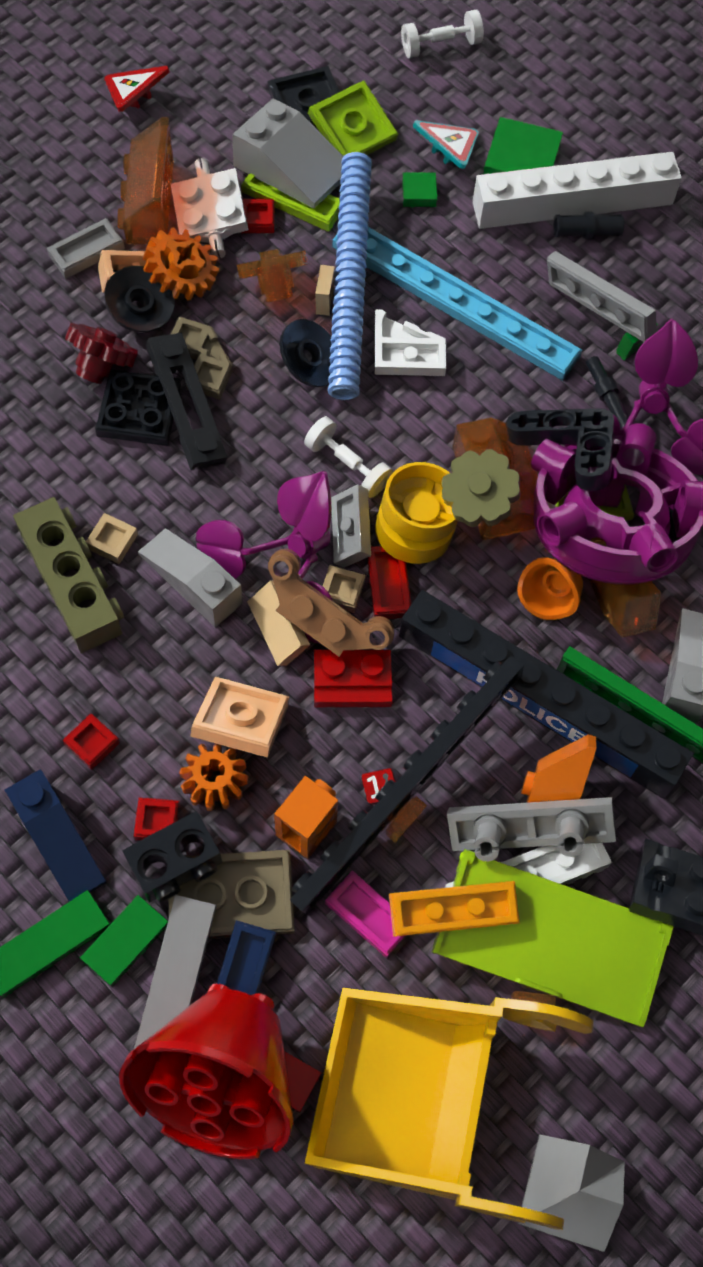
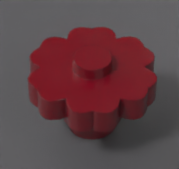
M70 323L65 336V340L73 343L74 347L80 349L75 361L77 365L75 373L93 383L102 384L104 378L109 377L114 364L122 367L125 365L133 367L138 356V350L117 338L115 333L101 327L94 328L84 324Z

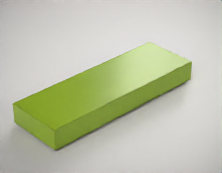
M251 173L248 174L241 184L242 193L255 199H274L275 208L329 232L338 219L340 201L339 198L329 194L319 205L312 208L255 178Z

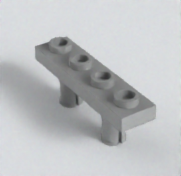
M612 797L450 807L447 812L452 851L475 850V856L487 862L496 859L499 849L559 845L558 848L561 854L574 857L582 852L583 844L616 842Z

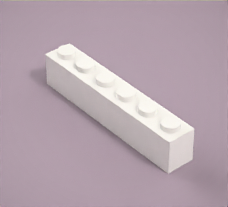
M674 152L477 175L473 206L479 229L554 220L556 214L583 215L586 211H592L594 214L667 206L673 205L682 177Z

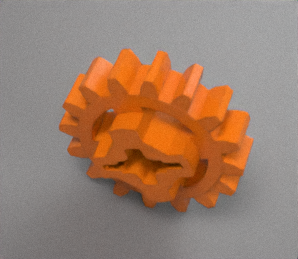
M171 228L168 235L163 230H160L156 238H150L142 260L146 261L143 270L144 272L153 273L149 281L151 284L159 282L162 285L160 292L164 293L169 289L172 291L173 298L177 299L179 294L183 293L187 300H191L194 293L201 298L206 290L210 291L219 272V268L215 266L218 257L209 255L212 248L211 245L202 246L200 244L201 236L198 235L193 239L189 237L188 230L185 229L183 234L180 235L175 228Z

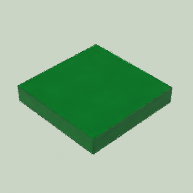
M500 117L483 174L554 166L563 132Z

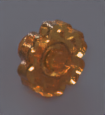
M279 248L260 252V260L237 264L239 279L257 276L260 293L265 295L266 302H272L293 297L292 288L295 286L291 268L308 265L305 250L281 255Z

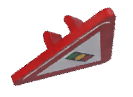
M168 66L108 74L104 77V80L118 111L122 112L129 106L139 109L140 104L137 100L140 97L151 99L150 89L169 74L170 70Z

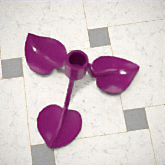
M670 319L660 330L645 340L636 353L635 369L643 380L639 385L640 399L634 402V408L623 428L620 429L619 420L613 415L614 439L622 440L624 431L635 422L641 409L650 414H658L664 411L677 433L682 437L672 445V457L683 464L692 474L703 475V419L693 422L686 432L669 404L670 397L667 384L674 387H682L694 378L698 368V355L695 345L686 330L676 320Z
M321 471L311 475L295 477L286 481L280 487L277 495L279 513L287 524L295 526L289 536L250 548H243V533L238 526L226 520H214L198 529L195 539L197 549L214 559L236 579L245 571L246 562L244 555H251L288 545V549L293 550L299 558L306 559L298 572L299 577L303 579L311 565L318 560L316 553L328 547L331 540L329 532L331 523V492L327 472ZM307 581L309 585L332 600L329 592L323 586L313 581ZM305 633L308 641L321 644L317 640L312 638L310 635Z

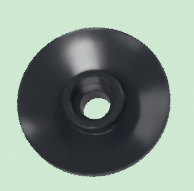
M125 267L114 273L106 285L104 300L109 314L119 325L134 332H152L161 328L168 322L174 310L175 300L172 291L168 289L164 293L160 292L162 285L159 282L151 284L149 280L153 273L144 272V267ZM139 301L143 308L134 306L132 302Z
M299 319L291 322L284 328L280 337V352L285 366L298 381L307 386L318 388L329 384L331 335L322 326L311 320Z

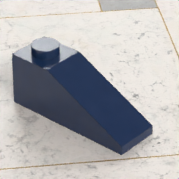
M41 769L5 789L7 796L69 902L88 890L91 893L107 883Z

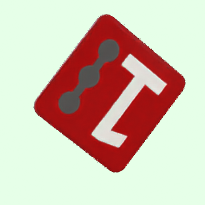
M390 768L361 775L369 804L379 802L375 797L389 780L395 782L392 769Z

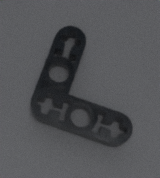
M593 408L519 411L507 418L508 440L512 444L520 446L540 445L545 439H549L559 445L577 444L575 476L576 484L580 489L598 491L609 485L615 437L614 416L609 410ZM556 426H567V427H565V428H559V429L554 428V427H556ZM594 447H601V448H603V449H601V450H596V451L587 450V449L594 448ZM590 467H597L595 472H590Z

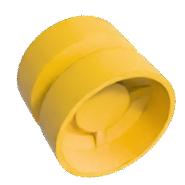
M414 462L399 467L387 480L375 522V533L383 549L394 558L407 563L422 564L436 560L448 549L458 521L453 516L452 507L447 506L442 497V478L450 473L446 469L431 463Z

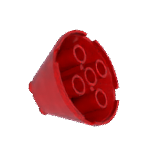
M212 984L206 994L127 1055L120 1069L119 1083L129 1105L140 1117H144L145 1113L148 1112L162 1123L161 1133L167 1137L204 1153L234 1159L259 1158L261 1150L272 1147L274 1152L281 1150L290 1137L293 1128V1114L281 1023L273 1011L275 1006L273 1000L264 994L255 993L250 995L238 990H232L222 984Z

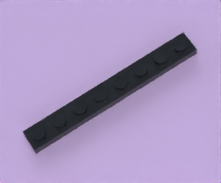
M512 655L504 663L498 660L485 674L484 679L487 682L477 693L471 690L457 706L460 712L450 723L447 720L442 721L432 732L430 738L433 742L423 753L418 749L408 758L403 765L406 772L396 783L393 780H389L380 789L375 797L379 802L370 812L367 813L365 810H362L348 826L351 833L340 844L336 840L323 852L320 857L323 864L313 875L308 871L295 883L292 888L295 894L290 901L302 912L308 914L522 677L523 665Z

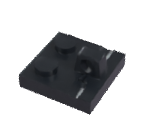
M645 839L640 850L629 912L703 936V857Z

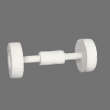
M478 10L466 11L464 26L454 28L453 25L430 29V33L418 35L414 23L403 24L401 28L402 45L407 58L419 56L420 42L431 40L434 43L453 39L456 34L466 33L468 42L474 45L482 43L484 37L483 22Z
M327 416L319 419L308 431L304 440L305 446L313 452L321 450L326 444L335 450L334 455L353 471L358 469L366 476L361 486L368 489V497L373 498L385 488L387 480L393 473V469L382 462L372 470H369L362 464L363 459L346 445H339L331 439L336 431L337 424Z

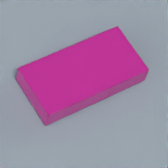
M353 870L325 900V904L385 958L406 937V935L393 937L390 903Z

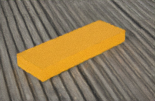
M515 881L389 894L393 937L520 924Z

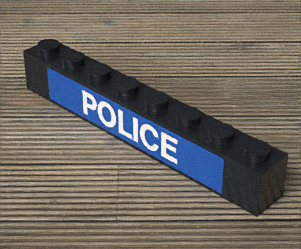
M423 589L401 619L400 638L480 687H483L487 682L484 676L498 660L504 663L512 655L523 665V675L501 700L571 743L588 734L596 736V752L594 757L663 799L666 798L676 785L694 754Z

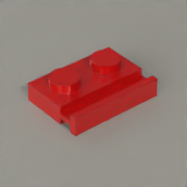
M314 650V708L392 707L391 650H343L340 656H337L330 650Z

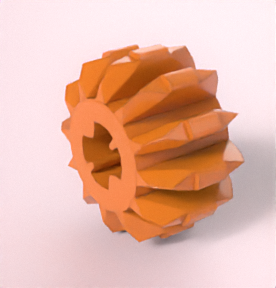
M215 743L213 751L208 752L206 746L200 744L198 746L200 756L187 753L185 758L189 766L180 768V777L186 780L181 785L184 794L192 793L190 800L194 806H197L205 799L207 811L211 812L214 809L215 801H220L221 806L227 809L230 807L228 796L238 800L241 799L242 791L239 786L248 784V776L241 773L246 769V762L244 759H236L237 751L234 748H229L222 753V745ZM213 771L220 772V775L216 777L215 782L208 781V778L212 776Z

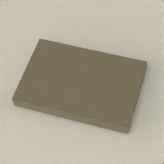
M290 850L221 854L222 864L216 866L218 871L203 881L196 882L195 879H192L180 886L181 891L177 895L217 905L209 939L231 938L236 920L275 931L276 935L295 934L293 902L290 901L293 897ZM196 855V856H185V857L192 859V858H197V857H199L200 855ZM174 897L169 899V916L172 909Z

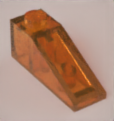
M598 537L591 539V542L607 547L603 539ZM589 579L604 616L621 638L656 630L662 593L652 581L641 584L621 585Z

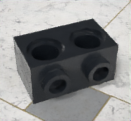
M198 811L122 850L149 903L156 899L158 902H164L174 897L181 891V885L192 879L200 882L211 877L218 871L216 866L222 864L221 854ZM190 843H200L205 847L203 853L197 858H187L182 854L184 848ZM161 862L167 865V870L162 877L151 879L146 876V870L151 864Z

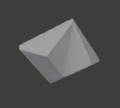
M540 1134L521 1207L563 1218V1230L526 1221L525 1223L518 1222L517 1224L605 1252L623 1207L625 1162L588 1144Z

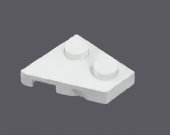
M375 310V375L445 376L446 338L432 332L422 331L418 326L407 321L402 325L386 318L385 311Z

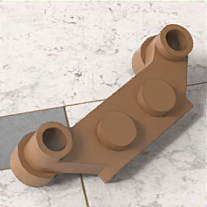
M280 549L270 557L268 569L273 578L280 604L276 612L337 656H340L343 650H381L391 644L395 630L389 619L376 616L368 620L367 623H362L299 577L298 572L301 562L299 556L293 550ZM277 562H285L289 567V571L286 573L279 571ZM373 631H381L385 638L375 640L371 633Z

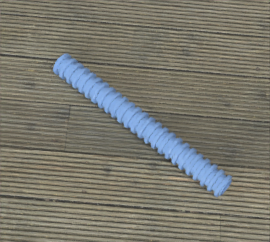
M359 152L348 153L343 157L342 176L340 179L338 241L336 245L337 259L335 261L336 278L334 280L335 297L333 299L332 345L330 347L331 356L329 359L331 365L329 366L330 375L328 377V394L340 400L353 399L360 393L361 336L363 334L362 317L364 315L372 161L368 155Z

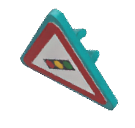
M415 120L413 128L433 144V154L442 152L445 155L444 164L453 162L461 169L466 168L479 133L476 129Z

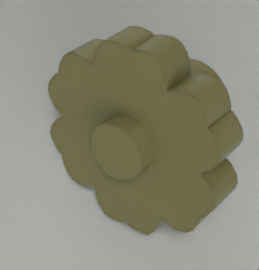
M492 449L485 450L480 456L476 452L469 450L451 462L453 473H449L442 478V497L444 503L452 507L453 516L457 521L464 522L470 527H476L483 520L487 525L495 526L501 520L511 515L510 503L518 501L521 496L519 488L520 477L517 471L510 469L507 456L498 454Z

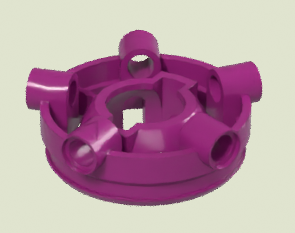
M632 424L624 431L622 440L614 439L611 480L608 486L598 491H585L576 484L575 458L577 444L563 447L549 439H545L538 446L531 462V468L539 472L533 500L535 530L547 551L558 562L579 575L604 583L621 585L654 581L678 569L687 560L698 542L703 528V481H698L679 461L655 449L656 434L650 426L645 424ZM594 447V448H590V449H587V450L596 451V450H601V449H603V448H601V447ZM590 467V472H595L597 467ZM625 485L637 487L640 489V496L635 515L641 518L645 525L629 527L624 517L610 515L597 506L618 508ZM570 490L563 505L549 508L547 502L555 505ZM669 507L673 510L672 516L676 537H682L674 543L668 537L671 528ZM594 537L601 538L606 542L607 547L593 543L591 539Z

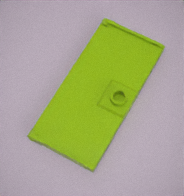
M464 849L460 853V861L456 870L457 874L452 887L515 881L520 924L437 932L431 953L627 1023L644 1027L665 952L673 933L672 925L629 912V908L498 861H482L475 856L473 851Z

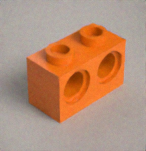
M305 775L274 813L276 836L308 860L337 823L338 799L335 798L336 792L324 781L317 779L314 782Z

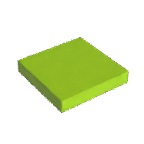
M364 80L309 107L308 115L319 132L343 156L352 152L368 155L395 141L399 135Z

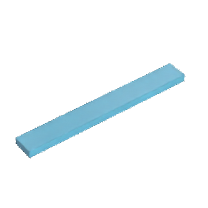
M368 227L367 268L562 381L580 358L582 349ZM337 235L334 237L332 243V247L336 250V245L338 241Z

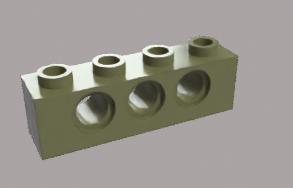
M52 497L12 515L18 531L80 653L82 654L122 635L119 620L124 619L122 610L115 597L110 600L107 599L103 589L108 588L107 582L99 567L91 568L87 559L91 558L92 554L83 536L76 539L72 529L77 526L68 507L61 509L55 497ZM53 540H63L57 546H48ZM68 570H79L78 573L74 576H63L64 573ZM90 599L95 601L90 607H78L84 600Z

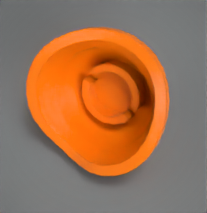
M537 558L531 561L520 575L517 588L518 597L524 608L538 618L544 620L566 618L573 615L580 605L583 579L581 575L566 568L555 558Z

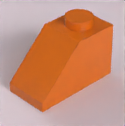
M588 734L539 759L535 772L527 770L521 794L527 795V803L581 799L596 752V736Z

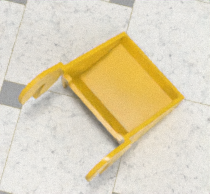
M342 988L304 1164L456 1200L455 1206L520 1223H525L526 1221L563 1230V1218L519 1206L471 1197L472 1187L469 1186L471 1177L469 1168L492 1038L496 1034L497 1022L500 1018L503 1017L518 1024L555 1032L556 1025L583 1034L592 1033L593 1020L573 1010L538 1002L495 998L490 1006Z

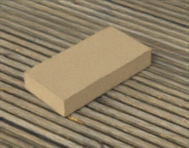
M269 581L247 601L277 666H287L310 646L304 631L276 612L280 604L273 581Z

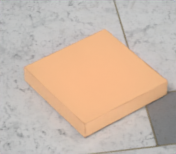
M215 677L192 724L190 737L268 758L288 708L290 697Z

